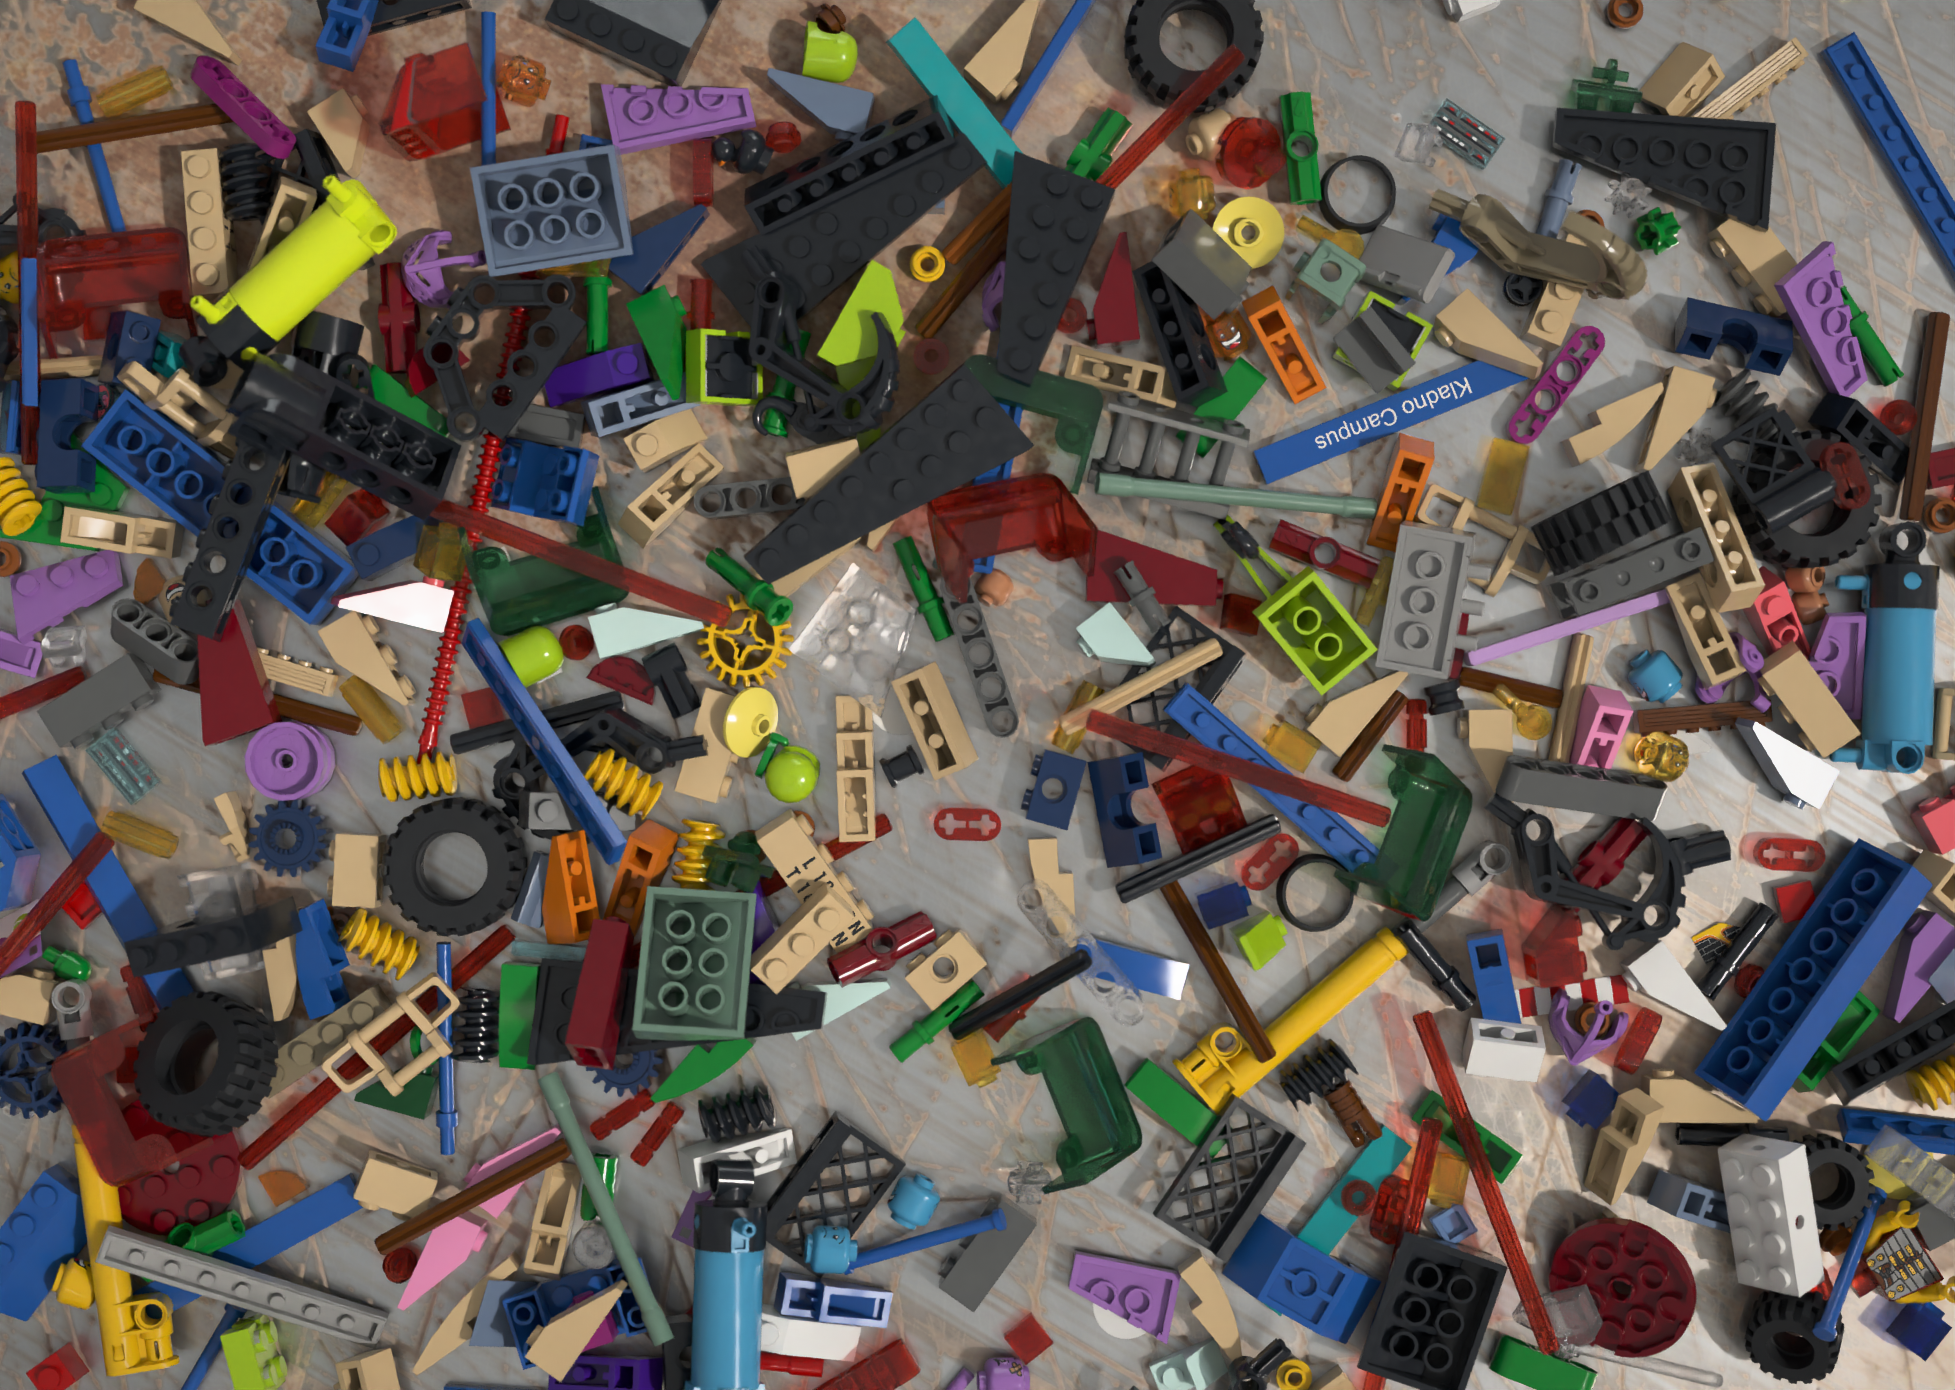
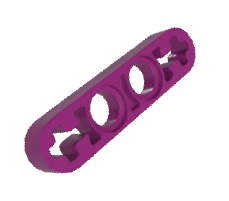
M209 56L197 57L190 73L191 79L264 152L275 158H288L296 142L295 135L223 63Z
M1585 326L1577 330L1570 337L1506 424L1505 432L1512 443L1526 445L1537 439L1605 347V338L1598 328ZM1588 335H1592L1594 338L1592 345L1595 349L1589 348L1583 352L1579 358L1586 361L1583 365L1577 357L1567 352L1569 349L1573 354L1578 352L1583 344L1579 339L1580 336L1585 338ZM1561 362H1569L1574 366L1575 376L1571 381H1563L1558 377L1556 371L1558 364ZM1541 390L1549 391L1553 395L1554 404L1549 410H1542L1535 403V396ZM1528 407L1534 415L1542 417L1543 420L1540 422L1538 418L1533 419L1528 426V430L1531 432L1530 436L1525 434L1519 437L1516 434L1519 428L1515 423L1516 421L1522 423L1527 420L1531 414L1525 411V408Z

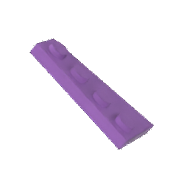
M601 84L613 145L620 147L621 155L756 127L748 88L702 87L700 90H683L680 86H668L667 89H647L646 86L631 85V88H614V85Z
M1823 241L1777 281L1774 286L1829 392L1849 397L1868 379L1858 339L1851 334L1849 324L1852 315L1849 305H1844L1840 287L1844 285L1841 271L1835 270L1832 258L1836 254L1834 243Z

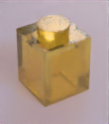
M444 522L439 523L438 527L424 525L413 566L432 579L461 581L472 541L460 533V528L456 525Z
M1281 720L1278 725L1272 723L1262 739L1266 743L1265 751L1299 773L1305 772L1322 743L1285 720Z
M983 1028L962 1040H956L951 1043L950 1048L968 1086L977 1083L978 1088H981L998 1079L996 1074L1001 1072V1065Z
M1430 1150L1421 1191L1427 1198L1431 1199L1430 1204L1443 1208H1451L1452 1203L1463 1205L1471 1162L1463 1156Z

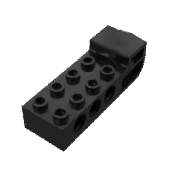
M256 352L240 375L225 410L234 415L228 429L229 434L272 456H275L280 449H286L422 520H425L442 502L462 446L288 354L276 353L266 357Z

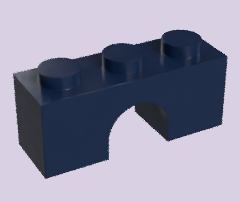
M1687 297L1675 323V352L1710 360L1717 344H1728L1737 348L1743 354L1745 368L1780 376L1793 352V321Z
M82 378L41 380V392L38 395L40 420L39 428L36 432L38 463L34 470L37 480L36 487L54 494L95 492L96 458L83 451L73 450L71 436L80 424L98 422L99 386Z
M1143 752L1087 762L1107 868L1137 865L1161 859L1162 853L1156 823H1141L1136 819L1131 808V799L1135 791L1149 787Z

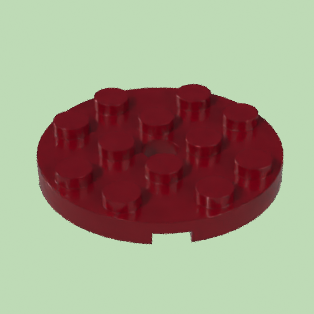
M139 1100L125 1107L109 1124L110 1132H108V1136L111 1138L121 1215L123 1220L135 1228L151 1234L168 1236L173 1228L181 1223H190L195 1227L221 1215L229 1206L237 1188L240 1187L244 1171V1153L235 1127H233V1131L221 1136L202 1137L154 1120L149 1115L148 1110L143 1108ZM165 1154H173L178 1158L179 1168L175 1173L168 1172L164 1167H161ZM141 1176L143 1177V1178H141V1179H139V1180H136V1181H134V1182H132V1183H129V1182H131V1181H133V1180H135V1179H137V1178H139V1177H141Z
M1624 1218L1597 1219L1573 1230L1563 1240L1554 1255L1549 1274V1287L1555 1308L1569 1329L1592 1347L1596 1344L1614 1351V1355L1620 1357H1646L1668 1349L1686 1331L1696 1307L1697 1293L1694 1276L1680 1250L1657 1230L1640 1222ZM1614 1280L1622 1281L1627 1285L1631 1284V1293L1625 1295L1617 1292L1613 1285Z

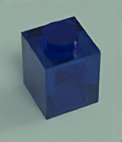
M1234 879L1194 893L1205 927L1208 930L1249 916L1247 907L1251 906L1252 902L1245 885L1239 887L1238 882Z
M1589 1069L1562 1099V1102L1570 1108L1565 1114L1576 1124L1583 1128L1587 1123L1596 1130L1614 1110L1618 1095L1621 1094L1601 1076Z
M1907 1303L1886 1329V1332L1926 1362L1952 1327L1942 1320L1945 1313L1933 1303H1924V1305L1921 1303Z

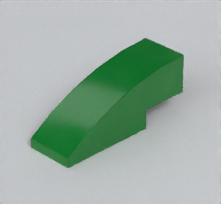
M510 961L502 964L499 1001V1067L536 1070V1065L527 1064L541 964Z
M1860 991L1854 996L1793 1083L1792 1087L1798 1093L1813 1091L1832 1065L1840 1064L1881 1012Z
M749 1038L717 1042L712 1049L707 1044L696 1045L650 1099L658 1103L676 1098L703 1086L738 1062L751 1049L756 1040Z
M1147 1057L1124 1084L1142 1102L1196 1146H1198L1218 1116L1193 1093ZM1226 1138L1212 1143L1209 1148L1212 1159L1226 1144Z
M1433 1090L1412 1117L1413 1121L1502 1185L1506 1183L1524 1158V1155Z

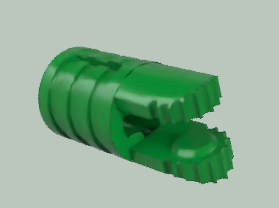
M591 1152L613 1201L618 1156L609 1153ZM583 1184L580 1216L583 1221H590L596 1219V1216L599 1217L585 1184Z

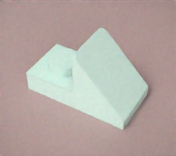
M1213 1337L1149 1363L1159 1390H1188L1196 1387L1197 1390H1204L1228 1372L1218 1344Z

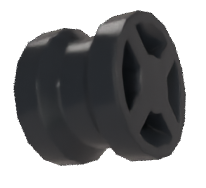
M1512 273L1505 279L1502 285V294L1507 303L1514 307L1528 306L1540 296L1543 282L1542 279Z
M1459 680L1423 688L1425 695L1430 699L1431 705L1428 708L1430 716L1465 708L1464 701L1459 698L1457 692L1460 688Z

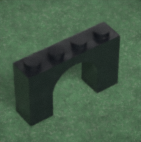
M291 896L263 902L244 911L210 922L207 921L206 915L177 921L126 941L124 946L133 977H139L252 953L299 933L303 929L294 897Z

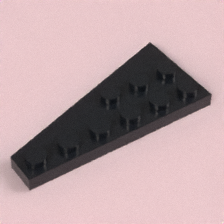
M1570 108L1556 109L1552 147L1763 233L1768 231L1776 123Z
M1017 151L1014 153L997 375L1031 389L1115 197V189Z

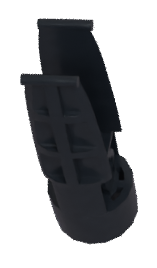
M312 311L294 328L290 345L293 347L291 356L336 378V365L339 359L350 353L358 354L364 326L346 319ZM353 364L348 365V371L343 374H351ZM291 452L290 462L277 494L318 504L321 501L318 493L322 487L327 470Z

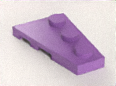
M105 550L10 575L18 640L25 645L35 639L34 634L49 625L52 628L64 621L63 617L79 607L86 608L123 586L119 554L116 551Z
M1863 612L1826 613L1808 662L1850 719H1861L1866 615Z
M1075 1251L1068 1288L1103 1309L1112 1311L1126 1319L1128 1323L1154 1335L1156 1339L1167 1344L1181 1275L1179 1271Z

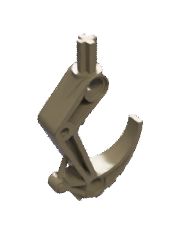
M1437 189L1432 197L1429 209L1460 221V232L1507 272L1584 288L1592 299L1607 297L1617 300H1629L1630 297L1639 293L1646 284L1647 269L1640 255L1616 234L1570 210L1561 230L1573 235L1586 246L1527 231L1501 202L1485 194H1478L1469 202Z

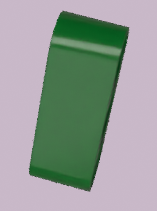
M1239 356L1223 376L1228 392L1199 406L1193 414L1224 422L1226 419L1235 420L1268 378ZM1180 430L1175 437L1184 443L1187 431ZM1201 435L1196 454L1203 459L1218 439Z
M372 364L370 372L377 401L448 438L450 432L445 416L417 395L410 398L403 384L376 364Z
M1501 1334L1488 1367L1491 1371L1536 1390H1592L1598 1376L1597 1371L1584 1364L1506 1334Z

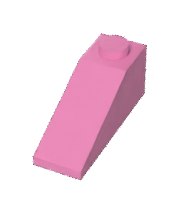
M1591 685L1587 686L1581 702L1569 763L1605 769L1612 768L1633 714L1631 706L1621 691Z
M559 1124L494 1155L482 1166L476 1162L463 1179L468 1183L465 1189L555 1142L562 1133ZM525 1181L479 1206L497 1219Z
M467 1211L433 1229L397 1308L404 1311L466 1261L473 1251L479 1253L488 1236V1233L483 1231L488 1220Z

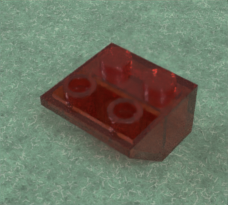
M1215 755L1151 784L1182 854L1247 825L1233 784L1219 758Z
M1551 905L1521 945L1527 982L1539 988L1584 982L1583 973L1587 972L1588 969L1587 959L1584 951L1579 950L1578 937L1582 936V924L1579 915H1574V910L1561 905Z

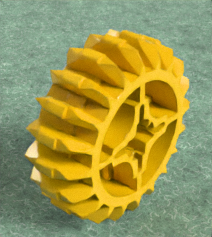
M741 593L740 603H736L734 596L728 594L726 595L728 607L725 608L720 601L714 602L715 608L719 611L717 616L709 611L704 613V616L711 620L712 623L710 627L704 625V628L700 630L708 632V638H698L697 644L708 645L709 650L702 651L699 656L701 659L712 656L713 661L706 666V669L713 671L719 666L721 670L716 677L719 681L725 679L729 673L731 674L730 686L735 687L739 677H743L744 688L751 687V677L755 676L757 684L762 686L765 684L762 675L764 672L771 679H775L777 674L771 667L776 664L778 667L785 669L787 666L784 661L779 659L781 653L787 656L792 655L793 651L791 649L783 648V642H793L794 636L783 635L782 630L789 629L792 624L790 621H785L781 625L772 626L775 642L760 638L756 630L759 613L763 614L759 610L749 608L746 605L744 595ZM748 610L747 617L744 618L742 626L738 629L729 630L720 627L723 621L731 614ZM749 629L753 633L750 637H755V641L763 643V646L747 645L742 652V649L739 648L741 643H737V639L731 638L728 635H744L746 630ZM717 638L727 640L733 645L734 662L732 666L725 662L720 655L717 647ZM762 650L771 653L770 657L759 667L743 670L744 664L747 662L751 652Z

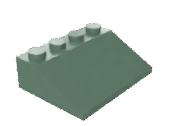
M647 886L633 1020V1032L636 1038L667 1041L744 1039L756 893Z

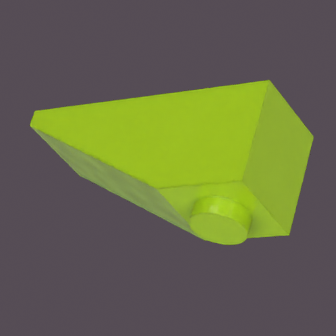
M1267 910L1229 928L1244 961L1254 971L1265 966L1286 946L1283 936L1287 935L1288 932L1280 916L1272 917L1271 913Z

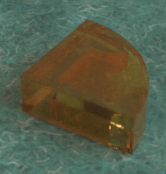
M146 558L138 567L133 590L135 600L145 606L159 597L160 592L163 590L162 586L167 581L151 558Z
M271 1170L258 1176L276 1207L310 1187L302 1177L287 1170Z

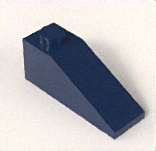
M700 204L633 236V255L608 258L607 260L610 263L607 265V268L639 295L642 296L650 292L709 217L708 209Z
M450 500L440 503L425 520L414 515L382 528L345 548L361 579L373 581L462 535L466 531L463 529V525Z

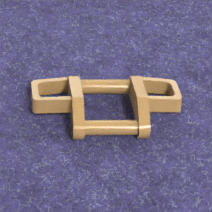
M136 361L124 365L117 378L140 397L146 406L152 410L158 409L195 435V440L204 447L208 446L231 460L234 459L238 446L235 445L236 437L228 433L234 415L225 411L227 407L225 404L189 379L190 375L181 368L167 382L162 383ZM180 390L219 419L204 425L170 400Z
M1432 485L1426 491L1414 516L1415 522L1441 526L1426 515V510L1432 497H1438L1458 507L1449 528L1463 530L1469 518L1510 539L1489 581L1468 578V581L1484 588L1485 594L1494 598L1509 574L1534 584H1539L1546 578L1550 570L1546 558L1539 573L1514 564L1524 541L1542 551L1534 533L1530 532L1528 528L1520 524L1516 527L1475 506V501L1455 494L1438 485Z
M430 973L409 990L399 994L394 1004L361 1030L357 1031L355 1029L348 1034L342 1043L322 1059V1069L344 1093L352 1092L377 1075L386 1089L396 1097L404 1090L403 1086L439 1057L445 1058L453 1052L451 1045L438 1026L459 1007L458 996L438 973ZM436 985L449 998V1002L430 1019L415 1002L414 998L430 986ZM404 1013H407L423 1031L432 1045L394 1074L387 1062L371 1046L369 1041ZM353 1047L370 1067L354 1078L346 1080L332 1064Z

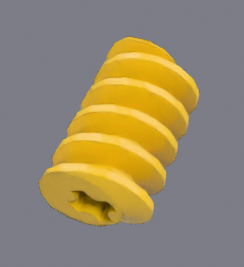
M0 457V526L5 535L17 536L31 528L35 518L41 513L42 506L40 502L34 501V492L27 490L29 487L26 480L21 479L22 474L20 470L14 468L15 463L10 457Z
M609 749L603 754L599 752L583 776L587 781L591 778L594 780L592 786L594 792L603 786L606 788L604 795L606 801L616 794L618 796L616 804L618 809L629 803L628 815L630 817L639 811L643 812L642 821L658 800L663 789V783L657 781L649 787L651 780L649 773H645L637 779L639 771L637 765H633L625 771L627 762L625 757H621L613 763L615 753L613 749Z
M437 752L435 763H431L428 754L425 753L422 754L421 764L416 763L413 755H408L406 766H402L399 756L394 757L392 767L389 768L385 759L380 758L378 780L382 796L384 798L387 797L390 802H397L400 794L405 801L412 800L414 792L419 799L426 798L428 791L433 797H440L442 790H444L447 796L454 795L457 790V770L453 754L451 753L449 761H445L442 752Z
M682 819L681 823L691 828L690 832L679 833V837L687 841L688 846L677 847L676 851L686 856L685 860L674 862V866L683 870V874L673 875L671 879L680 884V888L715 891L714 888L706 883L714 882L718 879V876L709 869L719 867L720 861L711 855L722 853L723 847L715 843L714 840L724 839L725 833L716 828L720 826L719 824L694 819Z
M359 908L345 925L338 942L343 939L347 940L345 948L347 953L356 946L360 947L357 957L359 960L368 953L372 954L370 962L372 967L381 960L384 961L382 971L384 974L393 967L397 968L395 980L399 981L413 965L419 953L420 945L416 947L417 940L413 936H409L404 940V932L401 929L391 933L392 925L389 922H384L379 926V917L376 915H372L366 920V909Z
M1954 1054L1948 1055L1945 1062L1940 1059L1935 1060L1932 1067L1926 1064L1922 1065L1919 1068V1073L1915 1070H1909L1906 1073L1908 1087L1919 1107L1923 1108V1104L1927 1103L1933 1111L1938 1110V1098H1941L1947 1106L1952 1104L1950 1094H1955Z

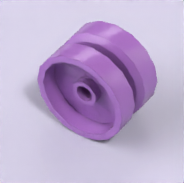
M300 721L277 722L260 729L249 741L245 753V770L252 786L264 796L278 801L308 798L320 792L331 780L335 768V750L328 736L317 726ZM288 755H291L293 758L291 767H289L291 761L287 760Z

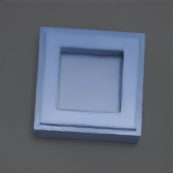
M1458 1198L1427 1216L1438 1236L1443 1241L1457 1244L1478 1231Z

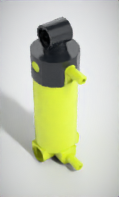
M333 175L327 176L323 181V186L330 192L326 198L327 200L232 287L226 288L211 303L200 295L193 297L190 305L199 313L196 316V322L206 336H194L186 340L181 345L178 356L197 385L210 387L222 381L227 374V362L229 360L244 370L256 352L266 356L280 343V340L372 256L376 253L379 255L394 241L397 235V228L360 181L351 179L341 183Z

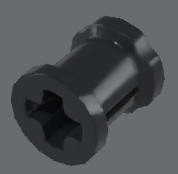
M912 745L907 746L905 752L888 760L885 758L879 760L892 788L897 787L899 781L916 773L919 775L925 773Z

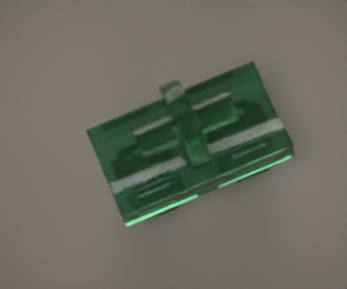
M1609 58L1605 68H1592L1591 77L1603 79L1602 83L1573 78L1571 90L1576 93L1574 109L1596 110L1599 97L1611 99L1608 111L1632 113L1634 103H1641L1643 92L1638 91V88L1615 85V81L1627 83L1629 78V72L1618 70L1617 59Z
M738 832L733 839L728 841V849L705 845L702 855L711 861L705 878L716 885L727 887L733 871H736L731 885L740 890L753 893L760 877L770 879L772 877L774 868L760 864L758 857L755 856L761 852V847L757 844L756 836L751 832Z

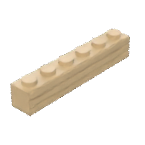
M1796 37L1692 117L1734 119L1735 117L1732 114L1738 109L1740 112H1743L1752 105L1750 100L1753 97L1761 98L1770 91L1768 88L1770 84L1774 82L1778 85L1787 78L1785 73L1788 70L1796 71L1804 65L1803 59L1809 55Z
M257 647L268 679L327 697L333 696L339 675L332 674L333 669L320 666V669L312 668V663L299 659L298 663L290 661V656L277 653L276 657L269 655L268 649Z

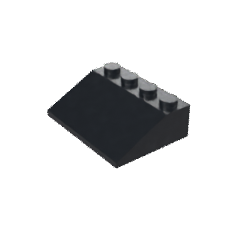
M553 0L544 20L550 29L667 85L682 87L722 0Z
M1404 1230L1357 1368L1419 1390H1465L1508 1268L1506 1264L1498 1257L1475 1249Z

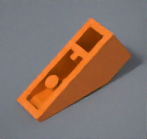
M1272 285L1242 301L1241 303L1294 404L1327 388L1275 287Z
M1399 433L1387 467L1377 502V513L1372 520L1366 544L1396 552L1400 524L1405 520L1413 521L1435 459L1434 442Z
M648 819L629 835L603 920L608 916L621 918L626 923H629L634 936H636L644 919L647 886H660L670 865L679 838L678 833Z
M585 830L552 836L542 903V914L548 944L577 943L588 940L593 918L600 919Z

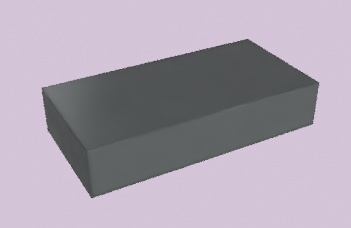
M530 404L508 437L562 448L563 446L581 448L586 418L584 414Z

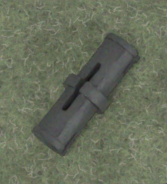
M1132 560L1125 564L1132 579L1127 577L1122 567L1113 573L1130 596V605L1137 607L1150 628V632L1154 633L1160 627L1153 618V614L1157 616L1163 626L1171 622V619L1168 618L1153 595L1156 593L1153 586L1148 587L1135 566V562Z

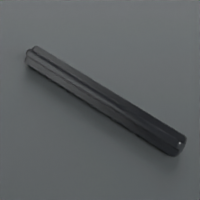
M612 691L541 710L552 729L589 720L608 706H616L623 710L624 700L620 692ZM511 719L462 731L450 736V745L454 754H462L511 741L517 727Z
M1269 814L1116 884V893L1122 903H1128L1281 832V825L1274 814Z
M1084 949L1074 952L955 1019L948 1026L949 1032L955 1040H962L1086 971L1092 965V958Z

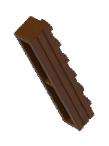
M1750 701L1633 710L1632 714L1634 733H1641V737L1655 736L1656 731H1663V735L1677 734V730L1685 729L1686 733L1699 732V728L1707 727L1708 731H1719L1721 726L1730 725V729H1738L1735 725L1738 717L1755 721L1764 727L1766 726L1765 722H1773L1772 704L1764 713H1761L1750 704Z

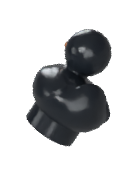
M750 129L741 132L743 139L737 149L734 143L725 137L718 138L712 143L711 154L718 161V166L721 167L726 162L731 161L733 169L739 174H749L754 171L762 175L774 152L773 148L766 145L763 134Z

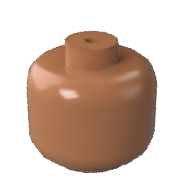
M1788 567L1785 572L1789 588L1799 593H1814L1822 587L1826 575L1824 567Z
M994 568L990 574L982 573L974 589L980 595L978 600L983 605L990 607L991 604L995 606L1004 605L1014 586L1011 578L1006 573Z
M1818 591L1814 593L1795 592L1791 596L1799 621L1803 625H1810L1823 620L1826 614L1825 607L1830 606L1825 593L1819 594Z

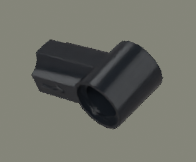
M674 642L642 657L643 665L654 686H658L673 719H677L700 708V699L686 673L688 668Z
M1724 830L1712 831L1689 838L1675 837L1668 839L1673 847L1675 856H1678L1682 866L1680 870L1681 876L1691 874L1697 868L1731 860V847Z

